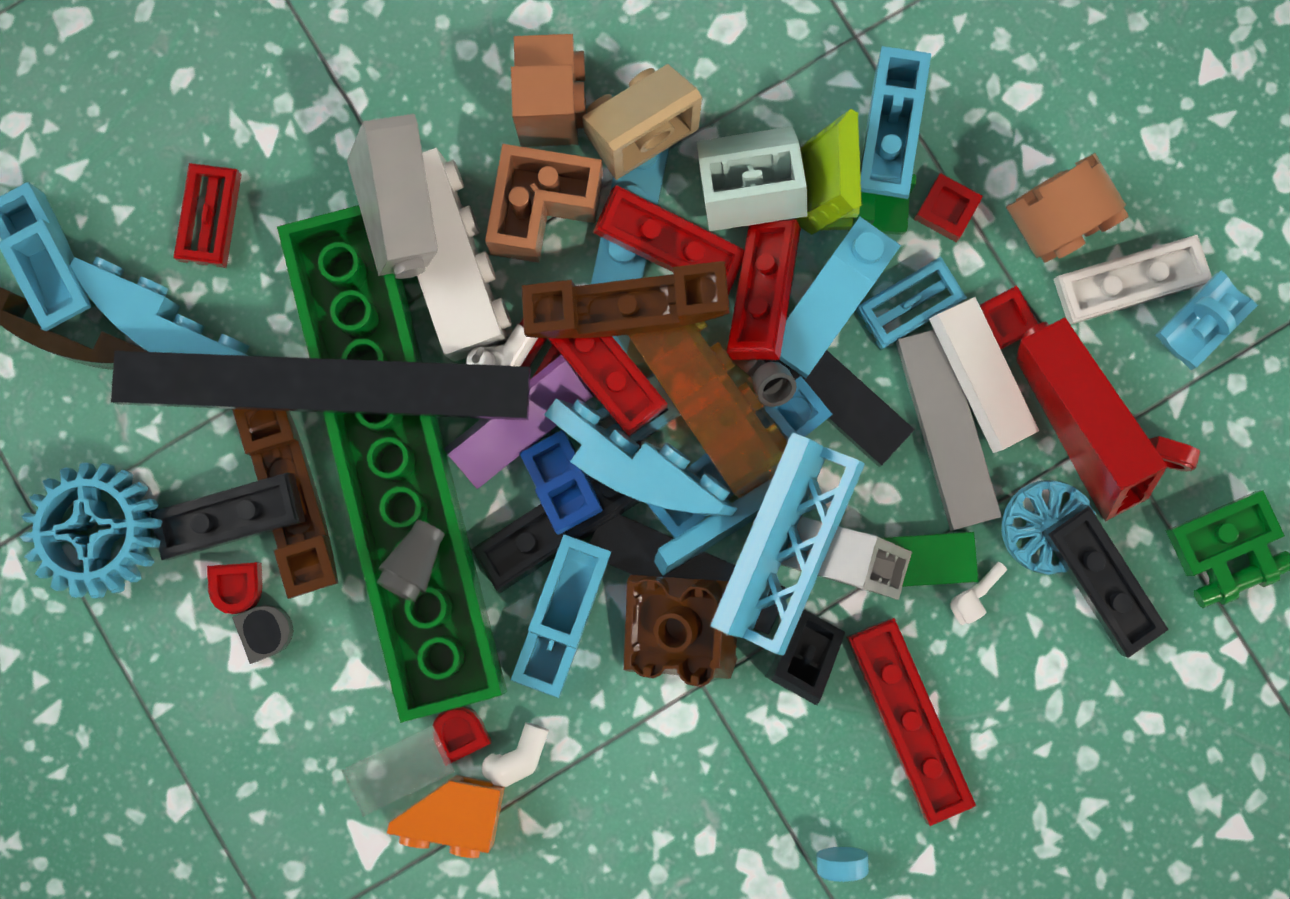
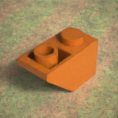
M455 775L390 821L387 834L400 836L399 843L408 847L425 849L429 848L430 842L450 846L449 853L465 858H479L480 852L489 853L494 845L505 787L493 785L491 781Z

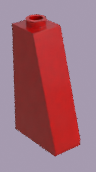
M1064 317L1051 325L1048 322H1042L1030 328L1022 336L1016 361L1100 515L1106 522L1149 499L1168 466L1067 319Z

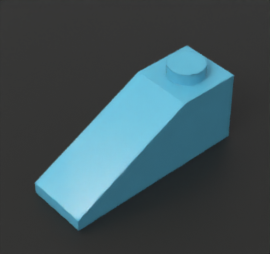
M881 47L875 71L860 170L861 192L908 199L932 53Z
M859 217L787 318L780 360L807 378L901 245Z

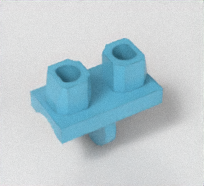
M1221 270L1155 336L1177 359H1180L1190 370H1193L1258 305L1251 298L1241 293Z

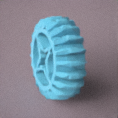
M87 462L80 464L78 473L72 468L60 469L61 482L51 478L42 481L47 496L40 494L30 496V500L38 509L36 513H25L21 516L25 522L33 523L32 532H25L20 538L23 542H34L35 546L24 557L30 562L42 561L35 575L45 579L52 577L50 587L56 591H64L69 587V595L71 597H84L88 592L91 598H103L107 589L111 593L123 592L125 590L124 579L129 582H138L142 579L136 565L151 567L155 563L154 559L145 552L147 547L159 548L160 540L150 537L151 529L159 528L162 524L160 519L149 518L148 514L154 511L159 504L153 499L142 500L148 491V486L145 483L137 482L132 484L133 474L126 470H121L116 474L113 465L102 463L96 469L94 464ZM101 490L106 491L117 500L126 519H114L111 517L107 509V502H103L101 499ZM73 502L74 508L71 517L66 522L61 523L65 511ZM96 523L101 526L111 527L110 529L98 530V533H93L90 537L75 534V532L87 531V528L94 527ZM121 537H125L120 552L107 564L106 561L111 559V548L114 542ZM67 541L74 545L78 560H83L84 570L69 560L63 551L61 542Z

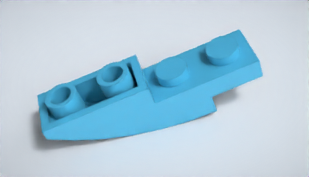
M76 257L73 258L70 267L82 288L97 308L120 331L148 352L248 356L246 353L250 346L234 338L221 334L217 342L201 335L205 326L177 314L180 306L165 297L169 290L168 288L140 276L137 284L121 278L124 269L99 257H95L92 264Z
M555 399L544 414L581 444V447L570 462L592 478L617 492L665 509L702 515L733 516L738 507L726 499L730 493L727 487L707 473L702 478H699L687 468L691 460L667 442L662 448L644 443L636 454L640 446L633 439L618 429H614L612 433L608 432L598 424L602 416L591 406L579 399L574 404Z

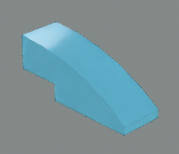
M26 182L0 196V250L41 329L48 331L91 308L88 294L82 288L70 267L74 258L73 253L45 194L29 182Z
M563 535L529 625L528 634L511 681L560 698L604 576L611 551Z

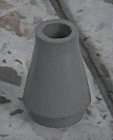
M417 520L412 530L378 568L382 571V574L377 583L388 591L406 600L415 602L420 592L426 593L439 545L445 534L436 527Z

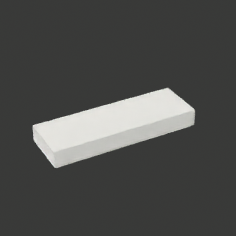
M1197 234L1059 275L1053 280L1066 319L1072 325L1205 285L1212 278Z
M976 297L929 318L992 452L1004 450L1038 432L1037 424Z

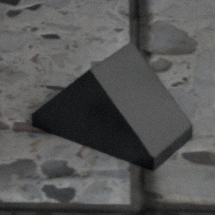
M803 609L784 656L776 654L765 677L817 706L824 693L846 632Z

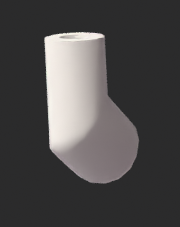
M517 324L505 345L475 347L468 353L466 364L521 366L538 338L526 337L524 326Z

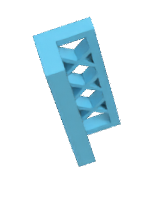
M792 432L712 620L711 627L728 635L744 638L777 655L784 656L865 463ZM825 459L846 467L838 487L822 494L817 478ZM812 493L813 499L808 501L810 494ZM831 502L830 507L828 509L826 504ZM817 508L822 521L817 536L802 542L797 529L798 522L803 514ZM790 541H791L793 547L788 548V546H789V544H790ZM811 549V552L807 557L806 551ZM797 556L802 571L797 584L782 590L777 576L780 565L783 561ZM771 589L773 595L768 596ZM791 597L789 604L787 605L786 599ZM776 604L781 617V623L774 639L753 629L761 610Z

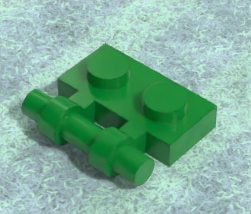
M1264 490L1255 491L1166 530L1186 576H1195L1204 571L1207 572L1209 584L1194 590V597L1201 608H1206L1217 602L1222 605L1239 599L1240 592L1258 584L1262 587H1267L1280 581L1281 574L1290 571V553L1283 551L1272 556L1267 546L1268 543L1285 537ZM1247 554L1250 560L1249 567L1231 574L1226 562Z

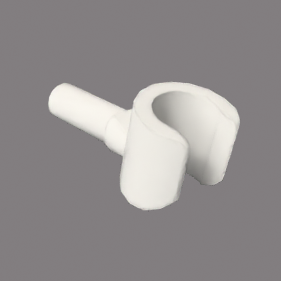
M997 562L978 584H975L971 589L960 593L951 600V610L961 625L973 623L987 613L979 598L984 596L1007 571V568L1002 563Z

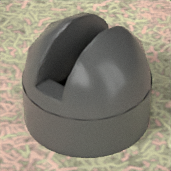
M767 362L760 365L754 372L752 380L753 389L762 404L769 407L780 406L788 402L795 394L796 381L789 369L781 363Z

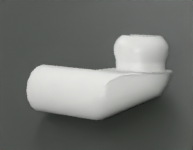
M525 722L517 749L504 755L492 753L487 756L482 763L483 776L490 780L493 785L507 787L533 774L539 762L549 730L542 726Z

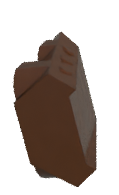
M630 575L627 580L624 670L636 672L639 676L656 678L661 674L679 675L681 680L687 685L698 687L707 685L714 678L731 679L738 659L736 656L737 636L728 635L710 626L729 581Z

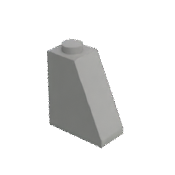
M415 114L363 121L347 163L378 276L392 273L398 279L417 276L425 272V267H428L438 249Z
M801 516L797 529L802 542L817 536L822 522ZM838 526L818 576L899 600L912 552L880 537ZM790 541V544H789L788 548L793 547L791 541ZM811 549L806 551L807 557L809 556ZM797 556L781 563V566L801 571Z

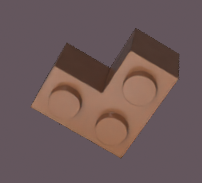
M573 34L514 36L515 66L511 67L512 117L520 146L579 145L578 129L584 128L582 116L587 114L584 82L576 81H585L584 51H575Z
M502 144L485 239L490 254L539 263L547 216L596 223L604 177L602 160Z

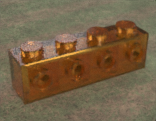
M705 321L666 330L628 335L737 497H743L773 478L788 442L775 423L765 428L755 413L763 406L747 382L737 387L728 373L729 370L735 367L719 341L710 347L701 334V331L708 327Z

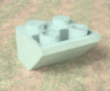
M793 126L696 141L709 232L807 216V186L800 145Z

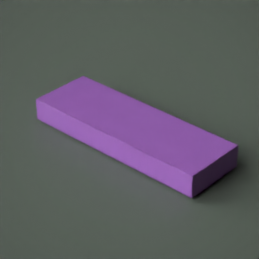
M560 355L530 379L528 420L481 418L446 446L444 450L475 488L478 489L520 455L519 453L531 447L557 426L544 415L555 399L572 404L579 399L586 403L593 395L568 362Z

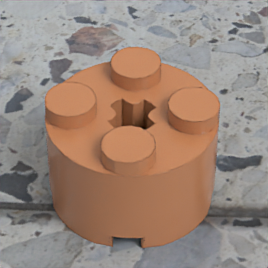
M1096 153L1076 162L1074 168L1057 173L1017 198L1016 202L1006 206L1035 257H1041L1044 263L1056 257L1059 259L1082 247L1086 244L1082 237L1083 234L1085 237H1088L1099 230L1104 232L1129 217L1124 208L1126 203Z

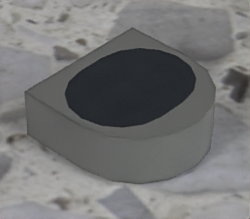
M256 607L232 617L250 664L280 653L287 648L292 640L294 632L292 620L279 607Z

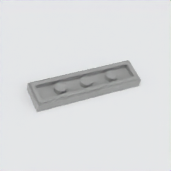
M931 330L898 339L896 346L950 531L1002 517L968 400L935 331Z

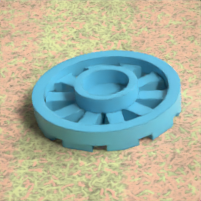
M1053 480L1033 482L1020 489L1007 504L1002 518L1003 541L1013 559L1023 567L1042 574L1050 575L1067 572L1060 560L1058 564H1051L1053 549L1042 532L1082 504L1089 505L1092 509L1088 498L1075 487ZM1045 489H1048L1050 492L1047 506L1041 495ZM1066 492L1069 494L1070 499L1060 508L1062 494ZM1025 498L1030 499L1035 509L1031 512L1024 508L1022 502ZM1020 517L1026 520V526L1019 528L1012 526L1014 518ZM1029 537L1030 540L1019 549L1016 545L1017 541L1020 538ZM1041 547L1039 561L1036 563L1031 562V556Z

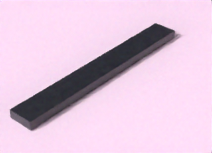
M114 351L111 402L119 405L528 420L531 369L526 366Z

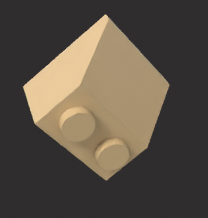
M666 64L657 71L653 68H648L637 74L629 82V88L614 97L611 94H606L591 103L586 110L587 114L582 116L584 132L614 179L617 180L699 129L702 96L695 86L669 64Z

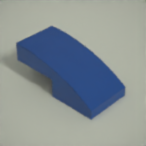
M564 430L519 453L536 486L534 490L556 534L559 535L603 511L588 475L570 462L576 451Z

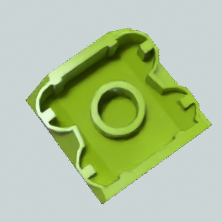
M849 109L800 146L807 186V216L795 218L794 220H797L799 226L811 235L820 230H850L853 218H857L861 206L858 112L853 109Z

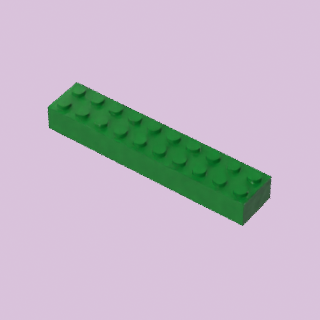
M359 205L277 226L309 358L423 363L402 279L396 278L394 273L378 276ZM323 412L400 723L502 696L507 692L437 417ZM421 520L436 527L445 535L439 545L426 593L420 592L415 602H411L388 591L377 583L382 574V571L378 568L412 530L416 521Z

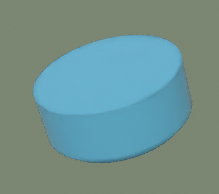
M853 847L822 849L817 852V873L822 878L830 881L849 882L863 879L869 873L868 853Z

